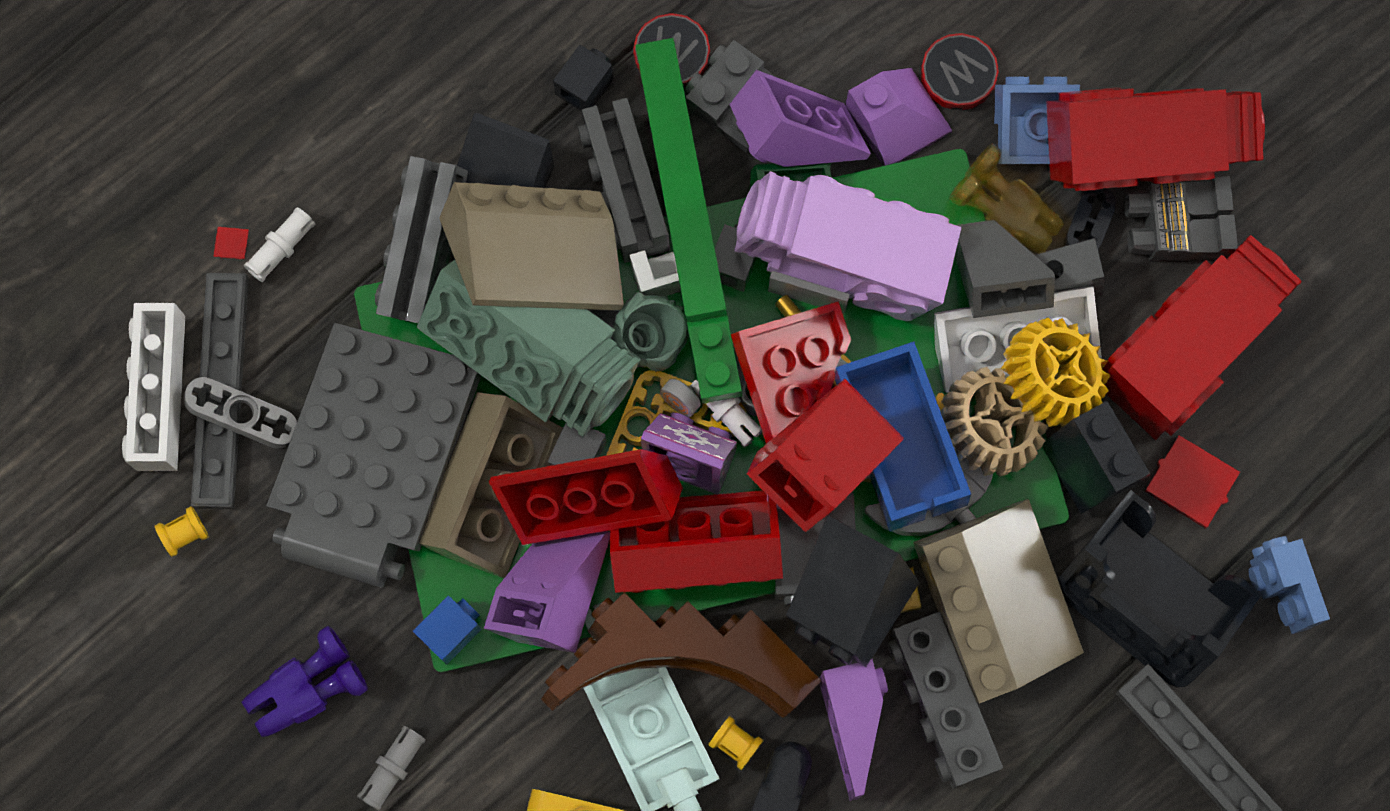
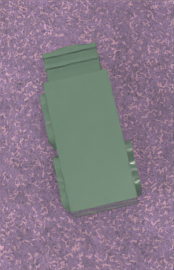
M455 260L441 269L417 325L420 331L544 422H547L552 416L558 420L563 419L567 422L569 428L572 429L574 427L582 437L592 428L603 424L616 410L629 391L634 380V372L640 362L637 357L632 358L628 355L629 352L623 348L621 350L617 347V343L611 339L615 329L587 309L472 305Z

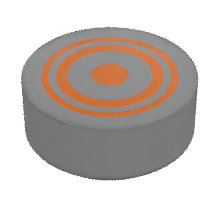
M669 379L660 390L663 400L679 414L691 417L701 405L700 399L695 392L679 380Z

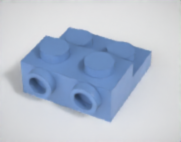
M1006 77L1005 85H995L994 124H998V164H1050L1046 101L1059 100L1060 92L1080 91V85H1067V77H1044L1043 85H1029V77Z
M1282 536L1262 543L1261 547L1252 550L1254 558L1250 560L1251 567L1249 568L1251 584L1253 588L1260 591L1263 600L1279 596L1278 613L1280 619L1285 626L1290 627L1292 634L1308 630L1330 619L1302 539L1288 543L1287 537Z

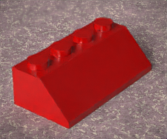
M644 449L492 476L489 480L490 486L522 545L672 520L683 489L668 456Z
M763 490L679 497L672 520L610 530V556L615 593H638L654 589H682L702 585L721 586L728 583L766 582L773 579H783L777 504Z

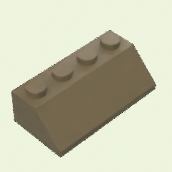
M477 392L445 471L419 544L449 559L505 578L520 540L490 486L489 480L492 476L547 467L549 457L563 427L550 420L544 422L520 403L507 396Z

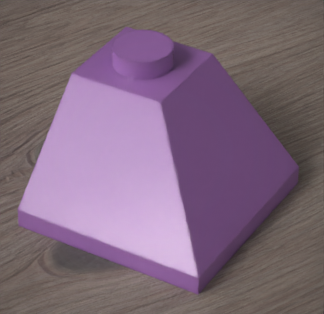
M912 68L880 72L848 90L846 107L883 166L902 162L952 133L949 124Z

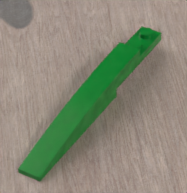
M674 38L637 44L635 46L702 404L742 397L726 304Z

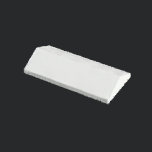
M1086 286L1054 292L1053 308L973 318L970 307L934 313L935 350L944 391L949 392L951 384L956 380H961V377L969 371L976 372L986 366L991 372L995 368H1001L1007 360L1003 353L1010 346L1009 342L1012 340V337L1019 331H1022V328L1029 323L1038 322L1041 319L1049 317L1053 322L1063 318L1067 326L1077 323L1079 334L1090 333L1088 340L1092 346H1100L1094 287ZM1100 347V349H1099V351H1098L1097 354H1098V357L1102 359L1101 347Z

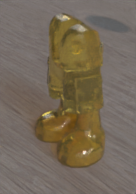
M991 143L965 173L966 176L953 189L949 199L957 206L969 205L987 214L985 217L986 221L995 220L1027 249L1038 254L1043 253L1052 242L1050 236L1057 235L1064 222L1041 200L1039 194L1033 191L1024 181L1015 179L1010 183L1002 176L997 169L1001 158V150ZM982 186L999 196V202L990 197L982 189Z

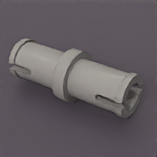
M403 726L402 731L384 757L379 756L375 762L378 767L357 797L380 811L382 804L399 779L403 781L408 774L405 772V769L426 739L408 727Z

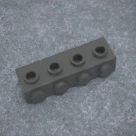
M937 612L893 629L890 634L892 641L887 642V646L895 665H903L908 678L903 681V686L910 703H918L923 718L919 719L918 723L927 743L933 742L939 757L934 759V763L942 782L949 781L953 789L1003 769L941 613Z

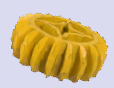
M1048 317L1038 322L1029 323L1022 328V331H1019L1012 337V340L1009 342L1010 346L1003 353L1007 360L1001 367L1003 371L1009 374L1004 385L1011 386L1014 389L1010 399H1020L1023 403L1021 412L1033 411L1034 422L1045 419L1048 427L1057 426L1058 424L1063 427L1074 418L1103 403L1101 399L1109 391L1104 384L1107 383L1110 375L1102 370L1108 360L1099 358L1097 354L1101 346H1092L1088 341L1090 333L1079 334L1078 324L1067 326L1063 318L1052 322Z

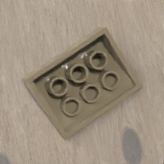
M454 182L439 219L472 305L621 310L623 308L624 302L613 218L601 192Z
M1029 499L913 542L937 611L941 613L976 702L979 704L1016 690L1084 653Z

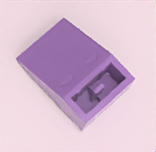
M603 531L533 543L496 588L484 629L518 643L575 653L610 540V532Z

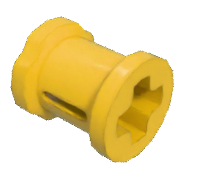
M192 506L186 509V514L165 525L162 523L155 525L156 532L171 557L177 555L178 549L199 538L201 540L209 538L200 517Z
M729 716L708 745L713 749L716 747L721 749L737 761V767L742 770L764 740L759 736L753 738L735 724V719L732 716Z

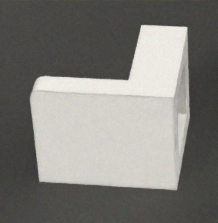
M645 250L630 255L631 269L640 293L643 295L667 296L681 291L674 252L650 259L647 258Z

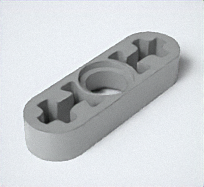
M200 377L191 381L184 394L185 407L191 414L272 448L288 446L297 425L295 416L289 411L207 377ZM203 388H207L210 390L209 397L218 402H221L222 395L228 396L229 398L222 410V416L215 414L219 405L206 402L203 407L196 404L197 397L192 395L193 391L200 393ZM236 403H245L252 409L253 417L247 423H236L230 417V407ZM260 410L267 413L263 421L270 424H276L278 419L285 421L284 428L290 431L289 435L282 433L279 438H275L272 436L273 429L264 424H261L259 431L252 429L259 419Z

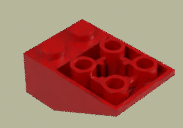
M843 379L758 450L747 475L803 531L807 532L831 513L903 441L904 437L846 379Z

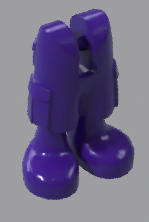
M329 625L318 632L319 649L312 657L304 663L294 657L278 669L276 668L269 676L270 679L249 693L241 702L249 715L259 712L276 702L277 708L254 724L261 737L273 735L294 723L305 722L326 709V699L334 695L348 692L353 696H361L368 691V685L361 671L352 660L338 667L336 672L317 685L312 684V678L351 657L339 636Z

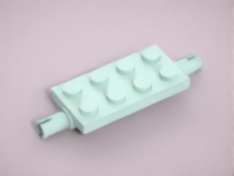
M600 604L593 606L594 609H596ZM590 608L585 620L588 629L595 621L591 616ZM666 667L635 669L605 677L585 687L584 690L641 811H657L665 806H668V808L673 807L674 811H702L695 797L699 794L697 790L718 781L719 777Z

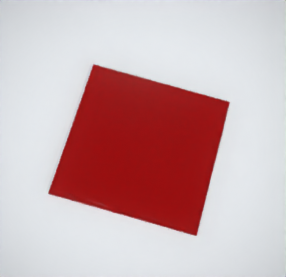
M218 227L213 257L245 259L249 229Z

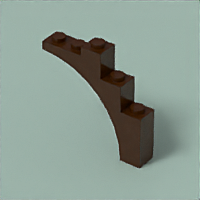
M624 592L615 602L608 597L592 612L591 616L595 621L587 631L592 637L574 653L579 660L569 669L562 664L544 682L549 688L541 700L553 711L577 691L605 677L635 669L671 667L700 671L727 680L758 697L779 716L784 718L822 680L752 610L741 620L734 614L717 631L687 601L678 611L671 606L654 623Z

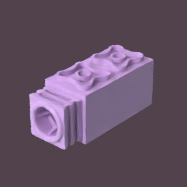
M770 171L761 180L756 181L747 194L738 221L735 251L748 254V256L758 257L763 261L769 262L767 267L769 272H779L850 294L849 298L853 299L852 303L858 307L881 311L898 320L912 321L943 304L961 227L950 224L949 219L942 215L916 210L909 204L901 201L886 202L874 198L875 194L869 190L843 185L828 176H810L804 182L790 180L786 176H778Z

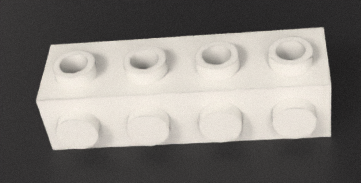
M134 303L133 318L129 322V337L132 346L131 357H128L127 360L129 396H126L124 404L127 434L123 437L122 454L125 462L136 471H178L185 315L175 303Z

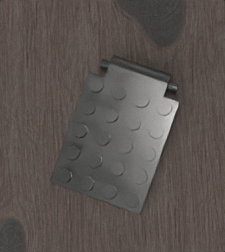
M334 323L266 505L269 508L291 514L287 528L277 527L273 534V542L281 545L282 557L380 588L385 586L388 577L401 580L405 571V565L394 562L399 546L414 551H420L421 549L420 539L482 375L454 355Z

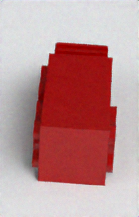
M1104 88L1060 92L1059 100L1046 101L1050 180L1063 182V188L1087 191L1114 187L1138 186L1139 178L1140 181H1152L1153 184L1215 179L1216 171L1229 170L1230 163L1263 160L1265 119L1260 92H1226V89L1204 91V88L1134 93V88Z
M1252 235L1227 259L1221 255L1212 265L1205 260L1166 299L1154 317L1151 315L1108 358L1105 367L1102 368L1104 372L1110 375L1107 383L1104 384L1109 390L1106 395L1155 440L1164 432L1172 436L1224 383L1218 376L1282 311L1279 305L1302 281L1276 253L1263 246Z

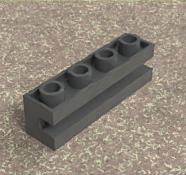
M623 98L612 101L613 111L599 114L597 106L582 109L584 124L578 126V131L583 149L591 147L593 158L587 159L593 182H601L603 189L601 194L613 218L617 250H621L624 263L630 262L631 254L645 250L647 257L669 252L670 245L668 231L628 99Z
M410 156L409 165L405 166L401 176V186L403 188L401 201L393 212L392 224L394 233L392 242L387 246L384 253V266L386 269L383 283L379 284L375 294L376 314L419 323L441 269L448 265L451 248L439 217L454 182L466 183L468 170L453 164L435 163L424 158Z

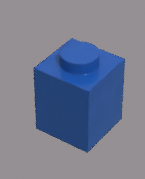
M448 595L413 632L447 665L482 630L475 622L480 615L463 598L456 603Z

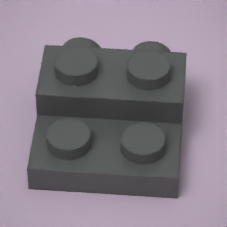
M733 40L728 47H725L723 44L717 47L709 59V64L712 66L704 76L697 73L691 78L685 88V92L688 94L686 96V104L690 112L741 150L748 153L749 145L743 132L736 124L737 120L729 104L756 70L774 75L764 68V61Z

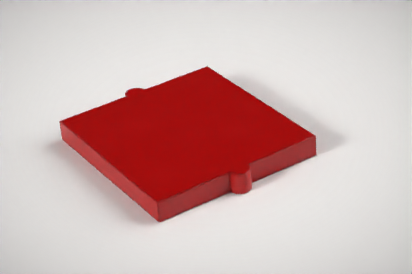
M1179 435L1165 458L1157 462L1159 468L1145 492L1206 529L1219 507L1228 502L1226 495L1240 472Z

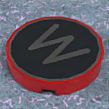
M674 13L656 16L645 23L636 35L633 53L639 73L640 67L635 45L674 38L682 84L687 86L695 74L703 75L708 68L710 58L708 36L700 24L688 16Z
M964 33L950 34L936 40L925 52L921 66L922 85L932 100L942 107L952 109V107L962 108V110L972 109L985 102L995 88L999 73L997 58L989 45L978 37Z

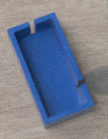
M915 342L836 367V385L843 379H846L904 437L903 441L869 474L889 532L925 520L928 510H930L932 517L968 506L971 492Z

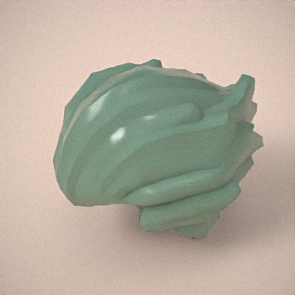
M637 292L631 299L627 300L623 308L616 315L613 324L615 331L612 335V340L617 343V347L621 350L623 348L629 352L628 355L632 358L637 357L640 360L637 367H648L655 372L664 371L676 362L678 354L687 343L689 334L687 332L686 315L683 313L684 309L682 306L676 305L675 300H668L667 296L643 295Z

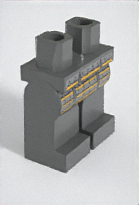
M1230 176L1215 177L1211 181L1199 182L1180 181L1164 184H1153L1151 182L1146 190L1128 193L1124 198L1126 218L1144 217L1145 228H1132L1128 232V252L1148 255L1149 262H1161V260L1216 261L1221 255L1227 259L1238 248L1235 217L1230 215L1234 210Z

